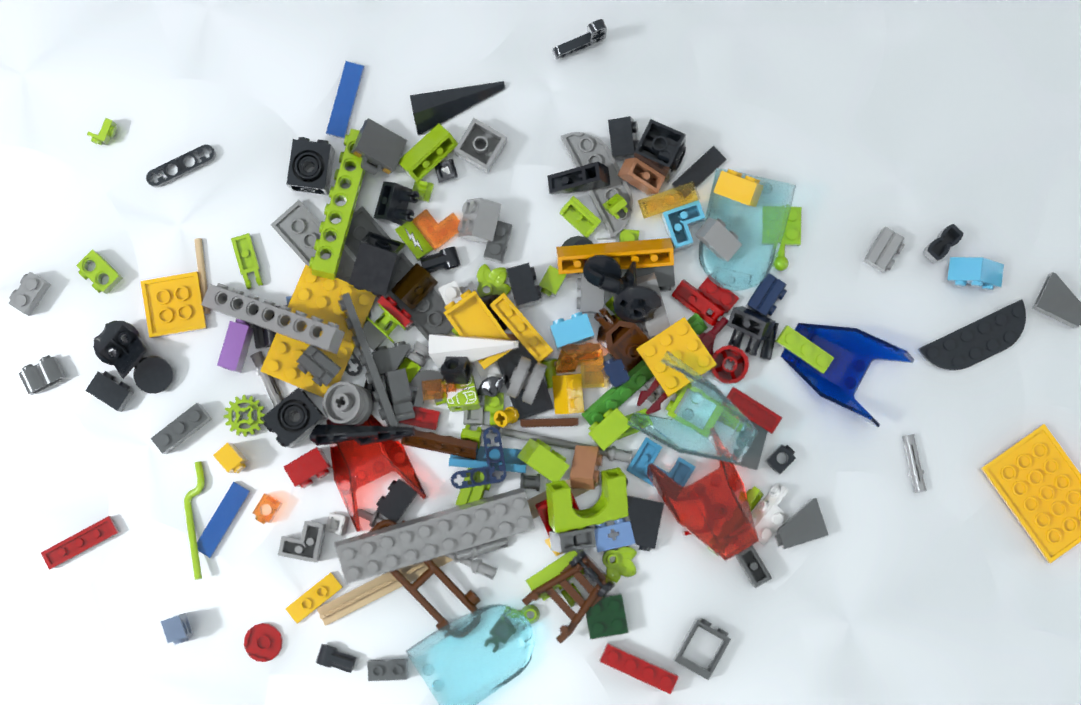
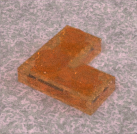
M425 209L412 220L434 251L459 233L458 225L460 220L454 213H451L440 223H437L429 211Z
M600 343L568 344L562 346L555 365L556 373L575 372L579 361L598 360L601 352Z

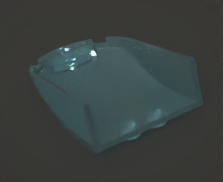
M716 168L704 223L709 217L721 219L726 224L725 228L728 231H733L739 237L737 240L742 246L726 262L720 260L700 241L699 261L708 278L719 287L734 291L749 289L761 283L772 270L789 218L796 185L742 173V178H745L747 175L760 180L759 184L764 185L757 206L752 207L714 193L721 170L727 172V169Z
M491 604L445 625L405 652L439 705H477L525 670L532 658L535 637L532 626L522 613L507 605Z

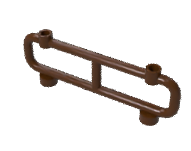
M382 520L378 522L369 532L382 529L388 526H392L397 523H395L393 520ZM431 559L423 561L428 569L412 584L398 569L389 571L438 622L435 626L442 634L447 632L453 637L462 638L468 635L480 622V611L476 605L481 599L471 589L464 594ZM433 574L473 614V619L462 630L454 629L449 621L417 590Z

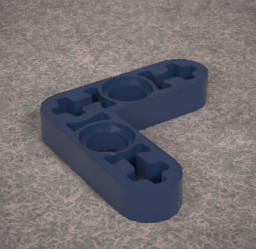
M488 427L483 432L488 467L455 472L451 476V484L455 488L464 489L500 483L505 480L507 472L501 435L497 428ZM490 430L497 433L494 441L495 444L499 442V446L487 448V444H491L490 438H486ZM497 449L500 451V458L498 460H492L489 457L491 450ZM502 461L503 465L498 466L499 470L503 471V475L500 476V479H497L496 476H492V473L495 472V466L491 467L490 463L496 464ZM478 471L484 474V480L480 483L475 482L473 479L474 473ZM470 472L472 484L468 485V481H463L461 486L458 483H454L457 475L465 478L467 477L466 473Z

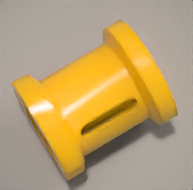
M513 406L507 407L505 410H498L494 414V421L499 427H505L508 423H516L519 418L518 410Z

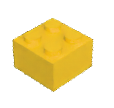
M728 169L725 172L721 170L714 193L748 206L756 207L764 185L759 184L760 180L747 175L745 178H742V173Z

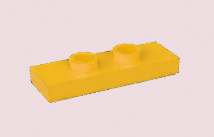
M330 572L285 609L298 624L342 589L343 586Z

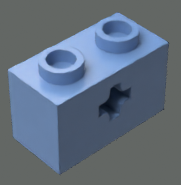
M625 518L614 520V524L607 526L606 522L595 525L596 529H594L597 552L635 544L631 523L626 521ZM611 529H614L615 532L619 533V535L616 536V540H613L611 537H608L607 535L611 533Z

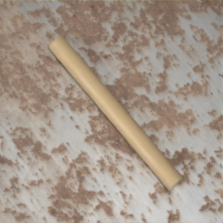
M196 238L194 243L203 301L208 288L202 238ZM203 306L204 314H210V309Z

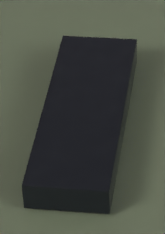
M713 146L672 183V186L685 199L727 159Z

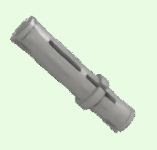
M259 351L250 357L256 366V373L258 376L260 375L275 407L283 400V397L273 376L260 371L265 358L262 351Z
M911 434L902 436L910 469L909 476L912 478L914 493L927 491L924 483V470L921 469L915 435Z
M505 537L452 553V558L455 562L469 558L475 559L481 554L508 547V540Z

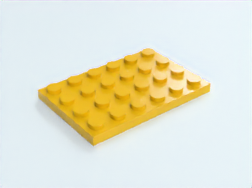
M305 264L287 307L291 308L290 312L292 313L298 310L307 314L306 318L311 319L312 316L322 319L324 324L332 322L339 325V329L344 331L345 334L337 354L321 348L318 349L336 363L341 370L327 386L323 384L320 387L312 380L314 377L309 372L304 374L297 368L299 364L296 361L308 348L309 344L276 333L260 371L324 398L328 388L334 383L340 382L354 350L351 338L354 335L352 330H348L345 319L347 316L345 311L342 312L339 307V296L346 293L350 294L361 327L363 328L376 295L367 290H358L353 285L338 278L331 280L312 275L311 268Z
M1045 424L1036 428L980 468L1048 563H1052L1081 542V474Z

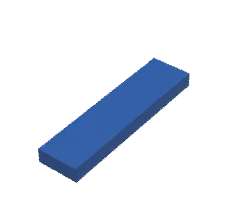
M345 62L326 131L327 135L345 139L363 75L364 65Z
M236 482L231 484L197 541L199 552L209 558L213 556L251 491Z

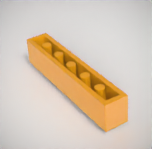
M671 238L556 247L559 274L582 273L585 261L595 255L612 257L619 263L621 269H628L633 261L636 262V268L674 265V250Z

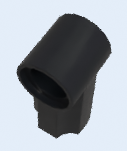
M455 246L420 258L422 267L429 273L442 269L448 270L461 265Z
M321 644L315 663L352 673L357 657L338 651L337 648L330 645Z

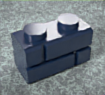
M767 272L749 299L746 307L763 316H771L777 308L774 305L777 299L782 300L787 290L784 288L787 284Z
M613 357L603 363L602 373L605 379H608L607 383L610 389H615L629 381L630 377L627 371L624 370L625 367L621 359L616 360Z

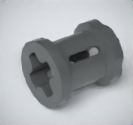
M521 473L520 488H523V490L536 489V491H539L540 474L532 476Z

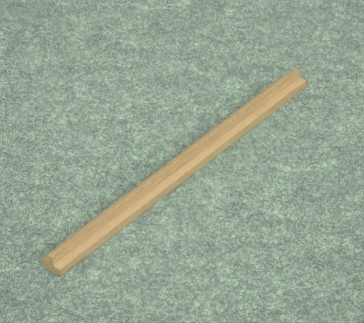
M570 479L566 480L574 498L590 490L572 488ZM546 491L527 500L532 519L540 516L535 504L547 499ZM445 555L431 559L438 567L453 561V559ZM423 562L398 570L409 582L418 579L428 567ZM387 572L317 608L319 617L326 626L402 587V585L390 572Z

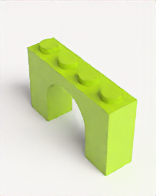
M619 467L601 471V496L595 505L584 510L572 508L571 488L565 480L546 483L549 525L555 533L566 532L576 528L582 529L585 526L599 525L606 521L628 517L626 475Z

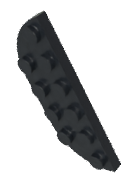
M1021 299L918 350L930 364L945 370H962L1006 350L1019 339L1026 323L1024 302Z

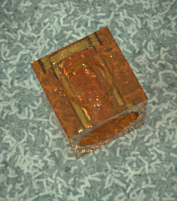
M264 493L252 513L256 515L255 519L262 524L266 522L272 523L283 503ZM266 504L271 507L269 515H264L262 512V508Z

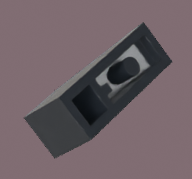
M594 162L547 176L549 194L551 195L595 190L611 185L609 168L600 162Z

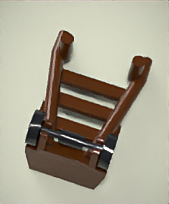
M582 550L559 575L532 590L522 599V602L527 606L532 601L540 600L541 594L544 592L551 597L571 620L569 625H562L560 627V632L562 633L556 637V640L561 644L573 633L589 608H592L615 587V584L593 559ZM582 569H585L584 572L593 582H597L595 587L580 572ZM573 575L590 594L586 600L566 580ZM560 584L581 607L577 613L553 589L554 586Z

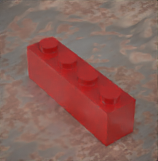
M610 643L606 644L599 659L601 663L670 695L679 678L677 674Z

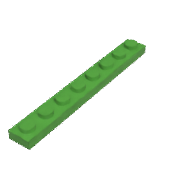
M697 313L687 320L698 335L708 328ZM644 360L628 372L630 379L627 383L615 389H609L581 414L590 426L596 421L600 423L604 420L603 415L610 408L615 410L654 376Z

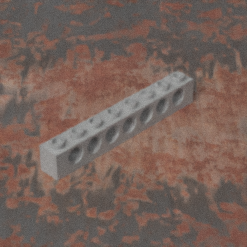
M220 283L217 286L209 284L201 304L202 306L337 354L345 334L344 331L339 329V325L332 322L324 324L322 319L312 316L311 319L306 318L307 314L298 310L292 313L290 312L291 308L280 305L279 308L275 307L276 303L264 299V302H261L259 297L252 294L246 297L243 295L244 292L234 288L233 291H229L228 286Z

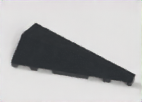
M504 81L410 95L418 136L434 128L438 123L440 124L451 119L482 100L491 97V95L504 90Z
M316 424L310 434V440L317 446L355 440L359 445H366L414 436L415 428Z

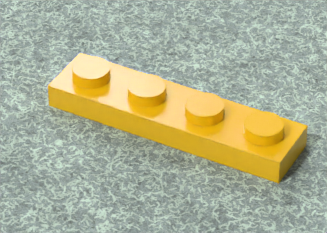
M504 293L489 305L537 362L541 363L554 352Z

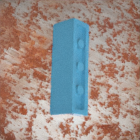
M480 446L478 449L476 460L450 454L448 466L474 469L488 467L485 446ZM503 448L507 472L526 473L527 464L517 458L521 449ZM497 449L491 450L489 457L492 460H498L500 458V451ZM502 461L496 464L490 463L491 467L495 466L496 471H500L498 465H503Z

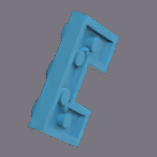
M646 437L626 471L676 500L693 473L695 466L679 457L670 473L653 464L662 446Z

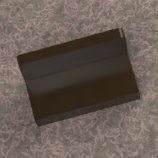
M416 263L391 291L413 310L438 282L428 271Z

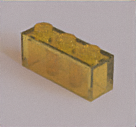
M691 181L639 199L638 203L645 219L697 201L700 197L695 182Z

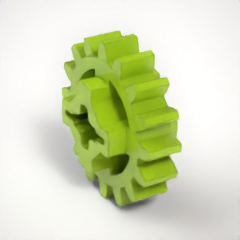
M243 395L242 400L236 396L235 403L229 401L231 407L225 408L228 414L224 415V418L229 420L225 425L232 426L230 428L231 432L237 430L236 435L240 436L243 432L244 437H247L248 432L255 435V429L261 431L259 425L264 423L262 417L266 414L261 412L265 407L258 406L261 402L260 400L253 402V396H250L247 400V396ZM243 403L250 404L246 408H242L241 406H239ZM249 411V413L247 414V416L249 417L248 420H242V412L247 413ZM256 411H257V420L254 419V413H255ZM233 412L236 413V419H235L234 421H233ZM243 424H248L251 426L247 429L240 428Z

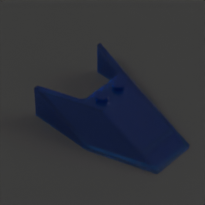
M798 323L795 331L833 356L834 359L825 373L822 374L786 348L782 352L781 357L822 398L879 428L880 424L855 399L854 395L874 360L913 363L915 359L908 351L857 328Z

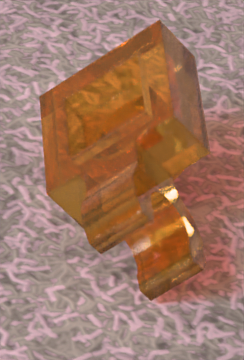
M442 379L422 381L423 400L425 401L444 399L443 393L457 392L456 384L443 385Z

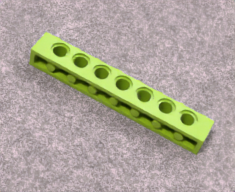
M350 129L349 135L346 134L344 139V146L346 147L345 151L340 153L339 163L341 165L339 169H336L334 175L336 183L335 186H331L329 192L330 204L325 206V222L321 221L319 228L321 236L320 239H316L314 246L316 254L315 257H311L309 268H311L312 275L331 280L336 279L366 171L361 168L362 158L351 153L360 132L359 130ZM349 166L355 167V170L348 171L346 169ZM346 183L351 185L347 189L341 187L343 184ZM339 201L346 202L343 206L336 205ZM335 218H338V219L341 220V221H340L339 223H337V224H334V223L331 222V221H332L333 219H335ZM329 236L336 237L334 241L326 240ZM328 253L331 257L323 259L322 255Z

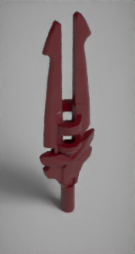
M724 316L710 331L700 335L697 334L711 356L714 354L713 344L716 335L728 323ZM656 379L648 390L640 392L637 406H641L660 385ZM663 392L645 413L651 414L661 410V403L668 398L666 393Z

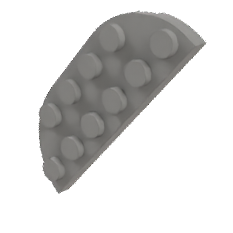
M583 132L562 135L561 139L575 167L600 162L609 168L611 185L588 190V193L610 237L617 236L629 222L633 208V199L627 182L617 176L620 168L616 160L612 157V153L607 145L597 137ZM617 193L627 202L625 207L628 209L627 213L622 209L617 212L620 217L619 219L607 212L602 205Z

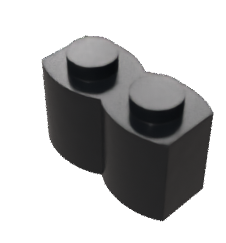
M955 224L947 226L938 234L937 239L926 246L923 254L932 263L939 261L947 255L951 247L962 239L963 232Z

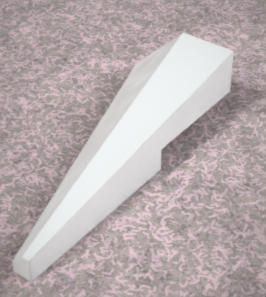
M430 334L428 354L441 371V366L444 364L446 356L468 357L471 363L518 348L519 341L475 336Z

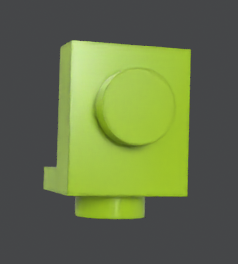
M105 118L99 134L88 131L87 136L95 144L101 145L104 143L108 145L111 137L113 138L116 134V123Z

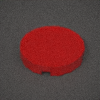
M268 623L254 625L247 631L244 637L246 652L250 658L258 662L273 660L282 649L283 639L280 631Z

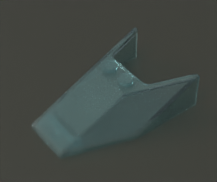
M667 351L661 362L684 374L692 384L686 399L673 419L634 412L627 425L677 452L740 464L759 430L714 384Z

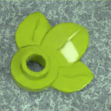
M486 264L479 268L477 272V280L479 282L477 291L480 297L490 294L501 295L503 293L507 295L510 292L511 287L504 283L507 277L506 268L500 267L491 271ZM486 286L490 287V292L484 293L483 288Z
M627 546L620 547L618 550H607L602 556V562L607 567L606 575L615 583L619 581L621 575L625 577L635 575L636 567L631 560L636 556L637 551ZM615 556V561L610 562V557Z

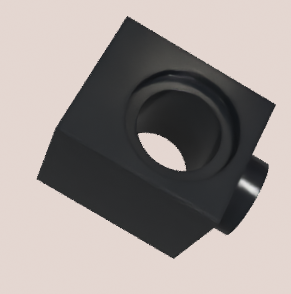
M446 356L444 364L441 366V375L447 384H468L473 372L468 357Z
M782 444L764 462L780 475L796 459L793 455L795 452L788 445L784 446ZM779 453L786 455V462L783 464L777 461Z

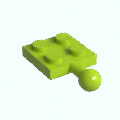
M762 207V245H777V257L774 259L773 265L778 271L787 269L789 265L788 259L785 257V245H801V207Z

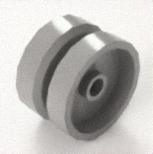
M522 356L518 367L515 366L509 381L511 384L506 395L517 398L521 388H523L525 391L522 401L532 405L547 366L538 362L531 373L529 372L532 363L531 359Z
M343 381L337 382L329 387L324 395V413L334 423L359 426L367 421L372 413V396L367 389L360 385Z

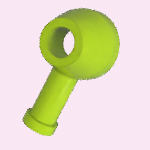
M531 604L524 606L522 610L504 609V619L522 618L525 623L534 624L540 617L539 609ZM527 612H534V617L528 618Z

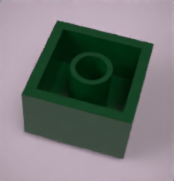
M621 593L604 596L592 608L590 607L586 613L590 640L629 633Z

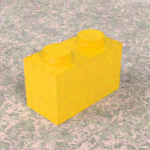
M581 374L552 376L555 414L584 412Z
M227 442L213 454L228 473H240L247 467L245 465L248 462L247 458L233 443Z

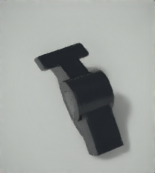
M507 374L501 378L491 376L484 379L477 389V395L497 396L500 393V389L508 382Z

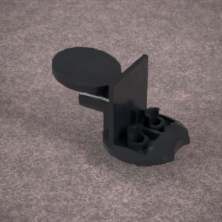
M595 255L585 261L583 266L584 277L589 283L599 287V289L613 293L614 311L619 318L633 323L647 322L654 318L655 311L662 306L661 297L655 290L649 287L637 286L635 261L631 263L623 277H621V266L610 256Z
M125 321L106 323L102 333L93 339L95 355L103 363L114 365L122 379L134 367L133 378L136 385L142 391L156 394L164 391L172 382L173 371L165 359L159 356H143L147 352V348L143 344L138 330L132 324Z

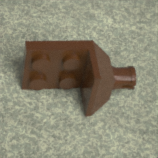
M602 308L599 312L604 317L598 313L594 316V319L601 325L598 330L597 341L616 360L621 359L625 367L624 370L628 373L643 360L636 349L649 341V338L636 323L627 322L619 318L618 315L611 316L606 308Z

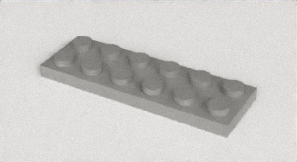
M298 200L277 218L271 226L300 259L309 266L311 257H315L316 250H314L316 239H320L321 236L319 232L320 222ZM329 236L326 240L334 241L335 239L332 236ZM345 250L342 253L336 278L349 283L355 261ZM328 253L322 255L323 259L331 257Z

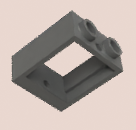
M701 618L700 621L695 619L673 660L709 680L731 639L727 637L728 632L721 628H718L716 631L710 627L712 623ZM698 626L723 640L707 670L682 656Z

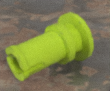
M555 358L545 359L541 362V364L547 366L545 370L547 388H553L552 376L557 375V366H555L554 362L558 360Z

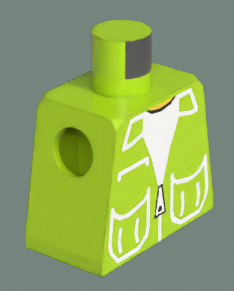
M471 374L468 384H447L446 381H443L444 392L434 394L436 406L447 403L450 412L478 410L481 408L473 374Z

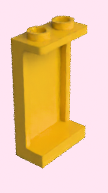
M468 289L460 295L461 300L457 303L453 300L444 307L446 309L443 312L459 336L510 340L475 290L471 292ZM511 350L477 361L483 369H486Z

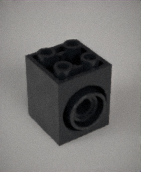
M650 119L634 151V158H638L665 176V181L670 182L674 171H677L685 155L686 134Z
M298 137V140L293 139L286 183L291 191L329 195L335 150L329 144V141L318 139L317 142H312L309 138ZM310 167H314L313 171L307 172Z
M299 387L262 417L265 420L263 425L269 432L276 433L277 437L275 439L285 448H293L313 431L316 424H322L327 419L304 390ZM299 412L300 418L294 422L293 415Z

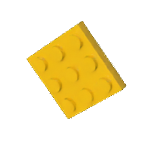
M198 272L140 281L149 338L207 329L204 308L201 305L202 295Z
M685 317L636 349L668 398L717 366Z

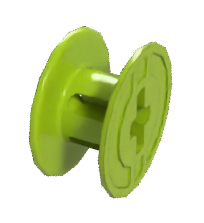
M378 304L384 313L375 322L368 317L366 318L392 343H395L389 337V334L398 325L405 331L407 329L385 308Z

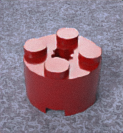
M728 345L721 347L712 355L717 366L710 370V374L718 383L724 385L736 384L747 374L749 361L742 349ZM727 360L729 363H733L731 370L724 367Z

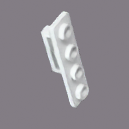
M776 483L766 497L757 505L752 514L746 518L738 531L733 534L729 542L740 550L753 536L765 546L788 518V515L777 505L789 490L780 483Z

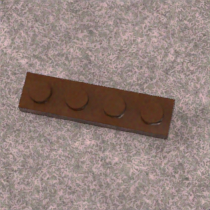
M415 429L414 436L401 439L402 445L475 460L478 454V442L438 435L433 432Z

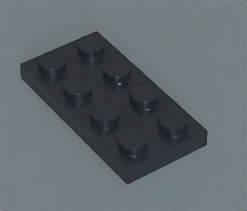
M520 341L518 342V348L512 349L497 360L502 376L505 374L508 376L507 391L511 384L509 381L515 366L518 367L522 356L531 359L532 363L529 368L531 373L535 364L538 363ZM544 377L532 405L522 401L525 391L523 388H521L517 398L510 397L513 407L518 410V420L554 408Z

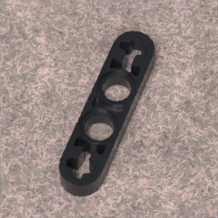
M202 145L150 170L146 175V181L152 187H161L212 162L216 157V152L212 146ZM205 149L211 151V153L209 154L210 157H201L200 159L202 160V162L199 163V160L195 156V154L197 153L199 156H201L204 154ZM186 158H194L195 163L192 167L185 165ZM169 166H177L178 170L175 175L168 174ZM161 170H163L164 174L167 176L166 179L163 176L159 177L157 183L151 181V179H153V174H156L157 176L162 175Z

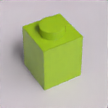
M550 265L539 284L541 292L549 297L551 295L556 296L567 274H559L558 269Z

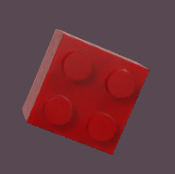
M315 447L283 466L294 487L306 488L313 484L312 480L316 477L321 479L330 474L329 470L333 468L323 450L319 447Z

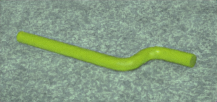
M202 461L194 463L197 485L184 498V510L195 580H201L202 573L191 501L193 497L202 492L205 485Z

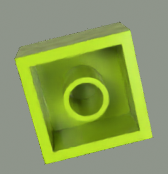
M530 438L517 456V458L551 482L560 481L570 466L565 462L567 459L554 451L538 438L536 441Z

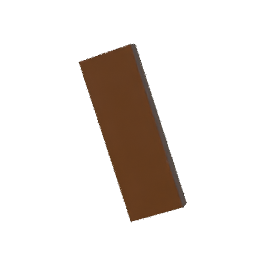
M578 418L520 419L522 428L579 425Z

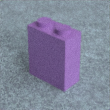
M236 319L235 322H229L217 366L242 373L253 336V328L250 327L249 323Z

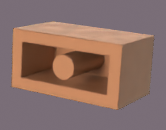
M636 157L625 159L617 175L647 195L657 194L665 179L664 175Z
M576 445L570 472L572 488L595 490L596 482L600 480L598 468L603 463V455H600L599 447Z

